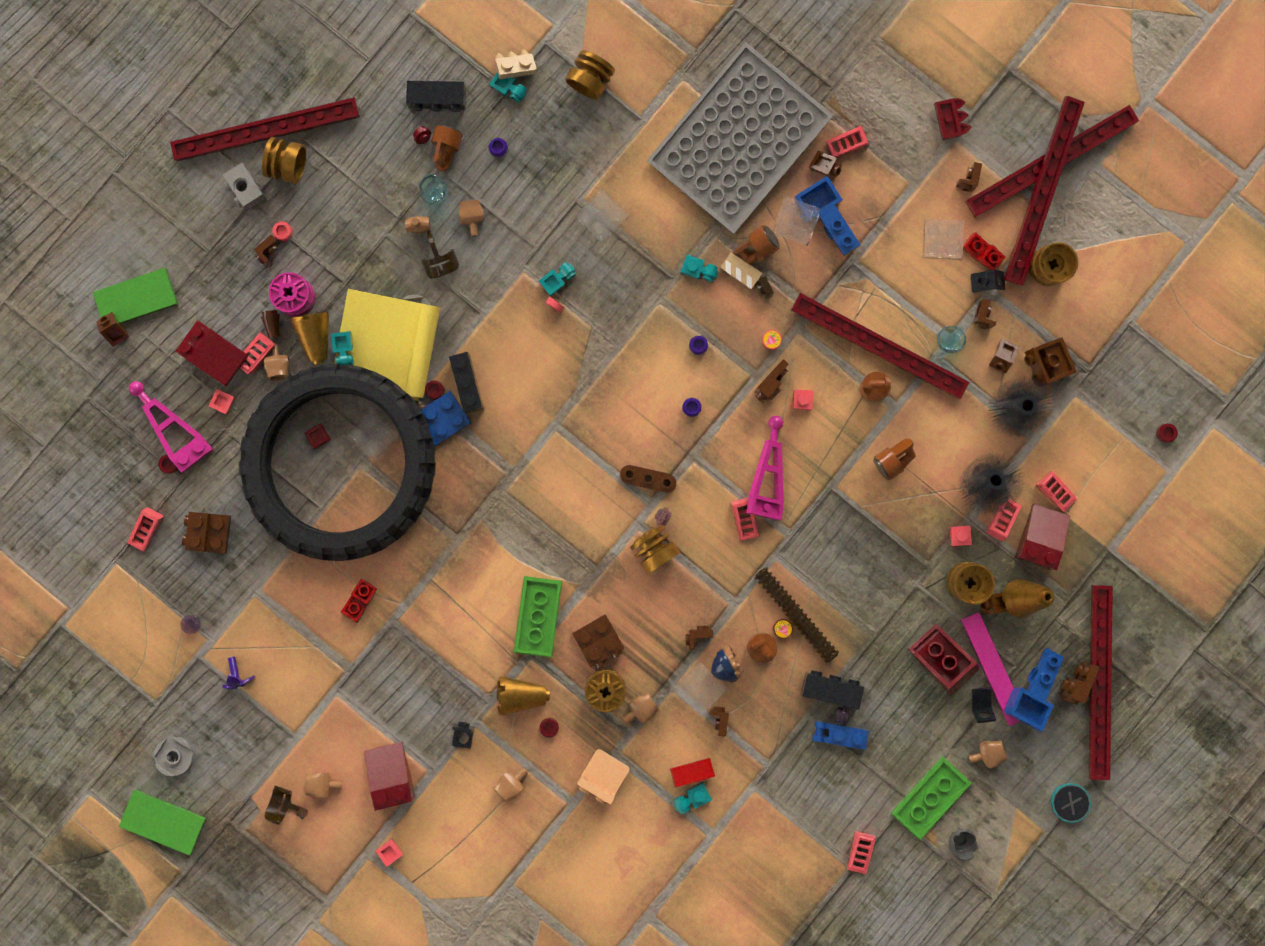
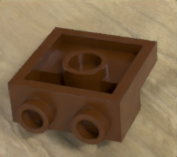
M1063 337L1024 352L1026 355L1024 361L1031 367L1033 372L1032 380L1034 383L1039 382L1038 385L1048 384L1077 372Z
M784 359L754 391L756 393L755 397L763 404L768 398L772 401L781 391L778 388L781 385L779 381L788 372L786 367L789 365Z
M189 512V515H186L184 518V526L187 527V533L182 537V546H185V550L227 554L231 516Z
M606 614L572 633L590 667L595 665L597 669L606 663L605 659L612 656L614 659L623 654L622 649L625 647Z
M1085 662L1078 664L1074 671L1075 678L1067 676L1066 680L1064 679L1060 685L1061 699L1078 705V702L1085 704L1100 667Z

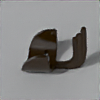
M428 231V239L434 258L429 260L421 259L427 276L430 279L438 278L456 271L459 264L454 249H450L448 253L442 256L439 255L432 231ZM446 260H449L448 262H446V263H444V264H441L443 270L440 269V266H439V265H438V266H434V267H430L431 265H435V264L444 262V261H446Z
M275 785L264 817L266 820L280 825L288 809L297 811L296 815L301 819L308 815V811L301 806L291 803L292 791ZM285 794L284 803L282 805L280 813H278L281 803L276 802V800L282 802L283 796Z

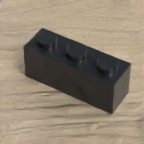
M407 81L406 104L413 111L430 109L434 112H440L442 109H449L451 112H460L465 110L466 86L464 82Z
M464 352L449 356L463 412L468 414L483 410L484 406L470 354Z
M811 670V673H805L800 695L859 710L864 687L857 680L849 679L848 682L841 681L840 676L830 674V677H824L822 672Z

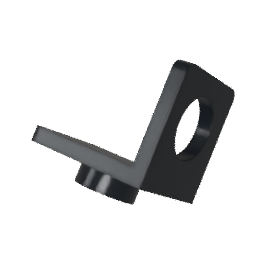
M989 270L971 274L972 292L977 293L993 289L1005 290L1004 272Z
M990 687L972 689V712L977 723L996 721V716L992 710V690ZM982 713H987L990 716L987 718H982L979 715Z
M458 722L452 728L454 730L452 746L470 749L474 726H470V723ZM459 733H467L469 739L466 743L458 741L457 736Z

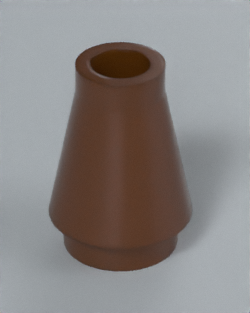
M277 310L262 312L261 320L268 338L280 336V314L277 313Z

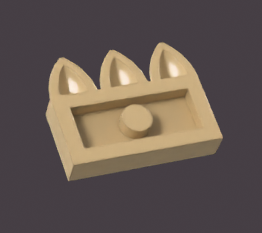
M524 49L519 56L510 51L508 57H504L500 53L495 57V66L499 79L532 75L537 72L533 55Z

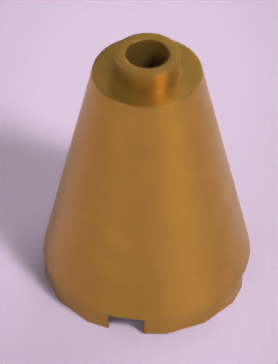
M328 311L291 317L292 326L308 361H313V365L325 363L324 359L328 358Z
M1016 579L1005 586L1002 601L1005 602V609L1010 615L1022 618L1051 606L1054 602V594L1047 587L1024 579Z
M499 676L497 681V700L501 706H497L498 715H507L546 705V701L550 700V691L546 689L545 685Z

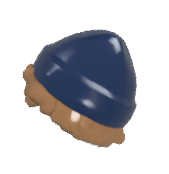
M724 646L723 649L717 652L713 660L711 673L719 680L733 683L741 677L744 669H740L741 665L736 663L737 661L734 659L736 654L732 653L733 649L729 646Z

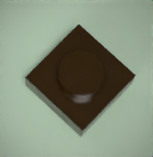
M766 276L758 279L756 288L760 296L764 295L765 299L773 296L774 292Z

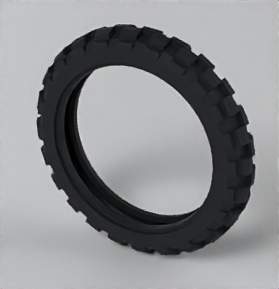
M330 364L312 367L286 378L259 402L260 405L252 413L247 423L245 435L242 436L239 476L242 478V490L245 499L252 509L251 512L258 523H261L266 532L276 541L285 545L286 548L309 558L346 561L364 558L387 548L395 541H398L416 523L432 491L436 470L435 446L424 414L410 395L399 385L387 377L363 367ZM330 394L356 395L377 405L387 414L397 428L405 454L403 480L391 505L371 523L347 532L323 531L302 522L293 515L277 493L271 469L273 446L285 421L305 403Z

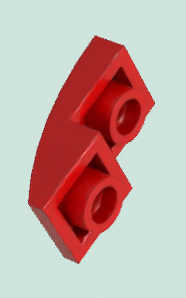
M973 232L962 245V248L989 270H996L1005 259V256L993 244L989 245L976 232Z
M360 579L341 610V614L358 623L376 593L377 588Z
M710 758L670 769L675 788L715 777Z

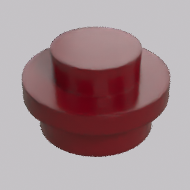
M424 126L417 128L413 133L416 144H425L430 140L431 131Z

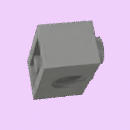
M243 163L223 174L226 179L224 184L230 192L233 191L236 197H234V200L240 208L243 206L246 210H250L267 199ZM247 184L246 190L240 192L241 185Z

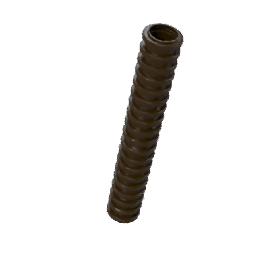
M764 567L755 575V580L758 579V583L763 585L762 588L766 589V593L771 594L770 597L774 598L775 603H778L777 606L782 607V612L785 611V615L790 617L789 620L794 622L793 625L798 626L797 629L802 631L801 634L805 635L806 640L809 639V643L813 644V648L817 649L816 652L821 654V658H825L824 661L826 663L832 661L839 651H835V646L830 645L831 642L826 640L827 637L823 636L822 631L819 632V628L815 627L814 622H811L812 619L807 618V613H803L804 610L799 608L800 605L795 603L796 600L791 599L792 596L787 594L788 591L783 589V585L780 586V581L775 580L776 577H773V573L768 571L769 568Z

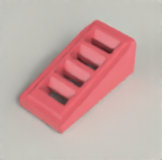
M862 126L826 141L831 155L836 158L869 145ZM855 134H859L862 142L858 143ZM850 136L852 137V140L854 142L853 146L850 145V142L848 140V137ZM844 139L847 149L843 148L840 140ZM837 142L840 152H836L833 143Z
M260 332L243 351L248 355L252 354L257 359L254 360L248 356L240 368L249 375L254 374L276 344ZM259 341L264 343L267 346V348L265 349L264 347H262L259 344ZM255 347L262 352L261 355L254 350Z
M1053 471L1048 472L1036 484L1062 512H1065L1077 500L1075 495ZM1052 480L1054 483L1047 488L1046 485ZM1057 485L1059 488L1052 493V489ZM1063 491L1064 494L1057 499L1056 496ZM1068 496L1070 499L1062 505L1061 501Z
M749 498L731 502L740 541L759 537L754 515L749 514V516L739 518V515L747 513V508L740 510L737 508L746 505L748 507ZM750 520H751V523H750V524H746V525H742V526H741V523H742V522H746V521H750ZM753 528V531L746 533L742 532V530Z
M1010 500L1007 503L1014 512L1012 513L1007 509L1003 511L1000 506L998 508L999 511L997 510V513H995L986 531L987 534L1000 541H1004L1008 537L1022 507L1015 502L1012 503ZM1001 513H1004V514L1008 515V516L1011 517V518L1008 519V518L1002 516ZM998 520L1006 523L1007 526L998 523Z
M150 508L143 509L127 543L145 552L164 516ZM143 523L151 526V528L144 526ZM139 530L147 533L148 535L146 536L142 534L141 532H139ZM136 536L145 540L144 543L135 539Z
M855 831L847 870L863 874L867 873L876 840L874 835ZM859 841H867L868 845L860 844ZM858 847H859V848H864V849H867V851H866V852L858 851L857 848H858ZM855 855L865 856V860L855 858ZM853 862L862 863L863 867L854 866Z

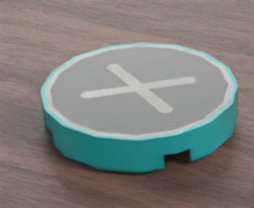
M1066 783L1057 787L1052 793L1050 801L1055 815L1061 820L1070 823L1079 822L1084 819L1089 813L1091 806L1090 796L1087 791L1073 783Z

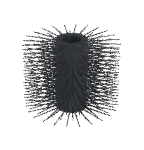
M1025 376L1024 385L1022 378V384L1020 380L1019 385L1017 383L1015 385L1013 381L1010 387L1008 386L1007 388L1005 386L1006 392L1002 394L1000 400L999 398L996 400L999 405L992 402L995 406H991L1001 407L993 410L1006 411L993 417L1000 416L997 419L998 421L1000 420L999 423L1001 425L1008 421L1009 424H1006L1004 427L1012 428L1013 426L1014 428L1015 426L1016 436L1018 427L1020 431H1023L1024 436V431L1026 435V430L1028 432V429L1030 431V429L1038 427L1035 424L1037 421L1041 424L1040 421L1042 420L1044 424L1043 419L1049 413L1047 408L1055 407L1043 406L1053 403L1038 404L1042 403L1039 401L1049 397H1044V389L1034 387L1036 384L1030 383L1029 386L1028 383L1026 387Z
M991 454V465L990 461L989 463L988 460L986 462L987 457H984L985 463L983 461V463L975 464V469L972 470L971 475L967 474L969 472L966 471L965 473L963 471L968 478H961L968 481H963V483H968V485L961 486L962 488H967L969 493L963 498L972 494H978L971 500L973 501L978 497L971 506L975 503L982 504L983 506L986 504L985 516L988 508L990 511V506L992 514H995L994 510L997 504L998 506L1000 504L1002 508L1003 503L1005 504V502L1007 503L1010 500L1008 498L1009 494H1016L1015 490L1019 493L1018 489L1022 490L1015 487H1020L1021 485H1013L1022 482L1015 480L1017 475L1015 473L1019 470L1010 474L1006 473L1009 470L1007 467L1011 463H1002L997 457L995 464Z

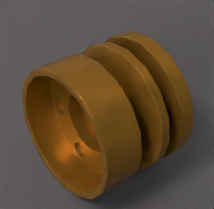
M581 50L578 58L574 61L577 68L573 67L570 69L565 82L585 97L600 100L605 91L603 83L610 82V77L615 73V69L602 57L592 52Z
M271 137L263 153V176L272 177L276 180L282 176L284 182L298 184L306 164V146L295 142H290L287 146L285 140Z
M1061 242L1039 248L1034 252L1029 267L1030 275L1036 282L1045 286L1068 281L1078 270L1079 260L1077 253L1071 246ZM1049 262H1051V266H1053L1052 269H1050V265H1048Z
M663 525L645 532L636 538L630 546L631 550L638 546L641 549L640 552L635 554V557L646 556L641 562V566L647 574L680 553L674 542L664 544V541L669 537L668 533L662 537L659 536L658 533L665 529Z
M960 562L948 572L946 584L950 595L955 599L975 605L982 604L992 596L995 588V579L991 571L985 566L971 562ZM965 580H971V583L966 585Z
M602 669L590 676L586 684L585 696L593 709L606 713L615 711L622 705L625 699L626 685L619 673L610 669ZM605 686L609 687L608 691L611 694L603 696V692L600 689H604Z

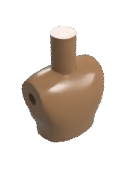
M479 200L459 202L460 224L469 225L471 236H477V224L484 221V213Z
M425 216L406 219V232L414 234L427 233L431 229L430 219Z
M276 344L272 349V356L264 358L265 371L268 379L271 381L288 378L290 368L288 356L280 355L279 345Z
M647 692L629 702L631 712L622 718L626 724L634 718L644 723L659 708Z
M1002 740L984 741L979 745L980 753L969 756L971 763L983 760L987 768L996 767L1003 761L1008 760Z
M524 768L515 776L507 771L500 777L493 789L507 803L524 790L520 781L528 773Z
M314 773L306 776V795L328 798L330 789H342V781H330L329 773Z

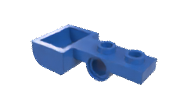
M828 176L794 197L798 208L808 222L817 217L820 219L826 234L835 242L843 256L861 245L836 207L843 199Z
M1044 648L1037 667H1034L1029 673L1028 682L1030 684L1027 690L1022 687H1015L1012 690L1005 706V713L1033 729L1043 732L1054 707L1046 699L1064 657L1049 648Z

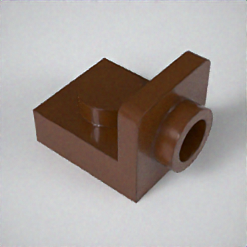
M817 151L809 166L812 171L828 176L832 182L839 176L842 167L838 158L821 151Z
M974 162L971 168L968 167L966 179L969 180L959 179L956 187H960V190L966 192L975 190L979 183L982 163Z
M270 235L254 249L257 253L255 257L262 265L265 263L269 266L273 265L266 255L273 254L278 249L277 246L280 243L274 236Z
M984 298L978 303L973 323L978 324V327L981 329L989 330V328L996 326V321L986 319V317L990 316L992 307L990 306L991 300Z
M113 312L102 316L96 322L100 334L113 347L129 337L128 332L119 324Z
M1001 339L989 366L1007 373L1014 363L1019 346Z
M1003 592L992 594L987 601L980 604L983 615L1007 612L1005 602L1002 601Z
M714 706V709H709V715L720 716V719L716 718L715 730H718V736H726L729 712L725 711L724 707Z

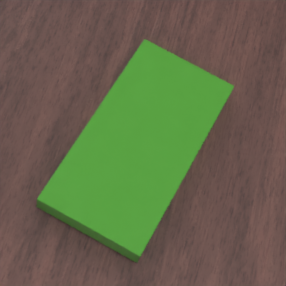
M166 268L92 292L100 317L113 312L119 324L178 305Z
M524 576L514 653L552 658L562 581Z
M942 756L893 809L891 814L914 836L921 840L972 783Z
M135 789L119 827L187 855H192L206 818Z

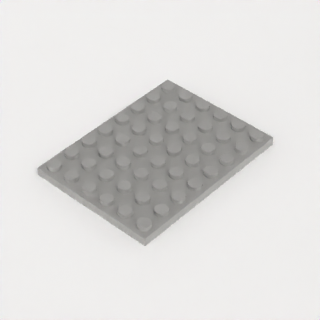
M745 42L648 158L647 162L734 235L833 118V115Z

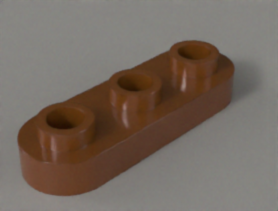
M626 465L620 471L621 480L629 485L664 493L672 492L676 487L675 477L668 473L633 465ZM627 471L633 472L632 478L626 477ZM650 475L652 477V481L646 482L644 479L645 476ZM666 479L671 482L668 487L663 484V481Z

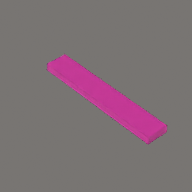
M976 612L961 619V623L1008 726L1019 723V720L1005 713V706L1014 688L980 613Z

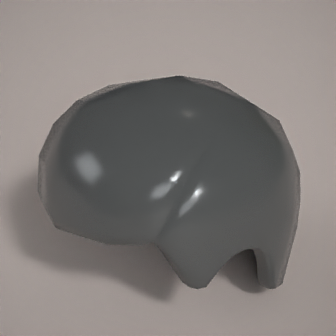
M963 828L958 829L951 834L948 840L949 850L957 859L968 861L974 858L973 853L978 848L976 836L972 831Z

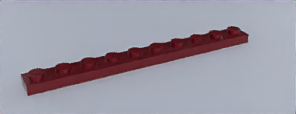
M1070 96L1064 97L1003 279L1004 281L1019 286L1024 285L1085 104L1084 101Z
M353 97L171 141L170 144L174 160L178 162L269 140L271 137L277 138L360 118L356 99Z
M1126 106L1073 137L1064 165L1139 122L1131 106ZM1045 154L966 200L965 202L973 216L976 218L1037 181Z
M802 293L799 294L791 309L792 312L959 400L970 383Z
M1091 585L1090 664L1100 668L1090 691V780H1110L1113 586Z

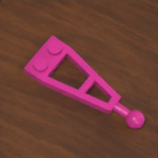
M132 382L129 385L130 394L139 397L145 404L142 408L169 459L182 474L213 451L201 434L157 399L151 400L144 392L145 388L141 382ZM154 407H157L169 417L160 425L157 424L150 411ZM176 422L195 439L173 454L162 432Z
M772 416L768 421V426L771 429L770 440H765L749 493L747 514L779 521L782 520L784 489L782 443L777 442L778 432L783 427V420L780 416ZM772 448L774 466L767 464ZM765 471L774 473L775 499L759 496Z

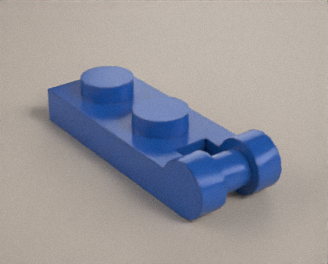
M815 721L814 727H816V731L812 737L813 741L866 750L868 730ZM824 729L829 730L828 736H823Z

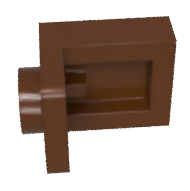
M708 625L697 626V629H689V634L685 635L686 646L689 645L690 650H694V638H713V629H709Z

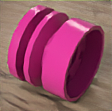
M286 272L280 274L272 280L269 286L271 303L275 308L290 317L307 314L315 304L316 295L314 288L308 281L296 273ZM289 290L293 293L292 296L287 294Z

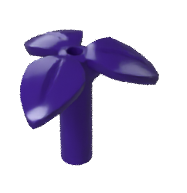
M236 657L228 658L231 674L227 677V685L223 684L222 688L232 690L244 687L252 682L255 676L253 675L246 680H241Z

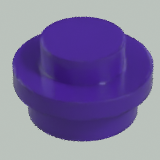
M495 138L490 142L489 151L494 157H502L507 153L508 146L505 140Z
M695 336L690 340L689 348L692 353L701 355L707 351L708 342L703 336Z
M696 398L686 399L682 406L683 412L689 417L697 416L701 411L700 401Z

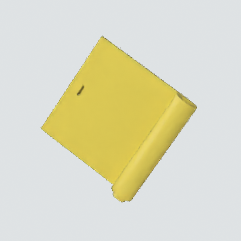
M348 289L340 332H351L353 351H347V353L353 356L354 366L363 367L387 377L399 385L413 400L419 401V398L424 397L440 307ZM336 353L334 364H337L336 357H338L340 353Z

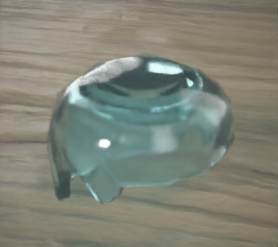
M429 174L419 183L420 196L427 204L437 206L445 202L449 190L447 183L440 176Z
M945 326L937 334V345L946 354H956L965 347L966 334L957 326Z

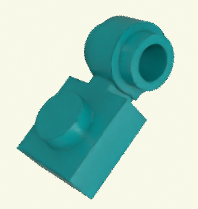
M498 72L489 84L492 89L505 97L510 91V98L517 103L523 101L527 95V89L523 85H514L516 82L515 78L499 79Z
M687 254L680 273L695 279H699L700 274H702L704 280L713 282L714 279H717L719 271L718 267L712 264H707V267H703L705 260Z
M565 262L558 268V274L553 269L539 280L550 296L565 286L562 279L569 281L576 276V270L571 264Z
M351 332L330 334L333 353H340L336 357V363L354 366L353 356L347 353V351H353Z
M701 782L686 790L689 797L680 795L673 799V805L677 812L679 811L680 814H683L690 810L689 806L691 803L696 809L712 801L704 783Z

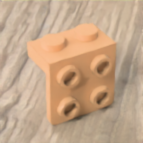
M597 749L579 778L577 785L580 786L579 789L582 792L594 794L596 796L595 799L600 803L611 805L617 790L629 772V766L603 750Z

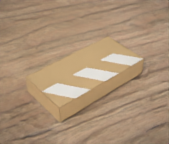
M732 252L720 267L722 271L750 290H752L762 275L760 271Z

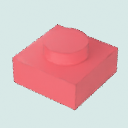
M216 389L209 407L228 415L236 397Z
M795 389L793 409L812 410L814 391Z
M971 526L950 527L951 546L972 545Z
M393 838L376 850V853L386 867L403 855V852Z

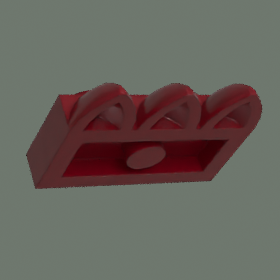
M952 98L934 103L942 141L961 137L971 129L970 125L960 123L967 118L968 113L957 111L965 104L964 100Z

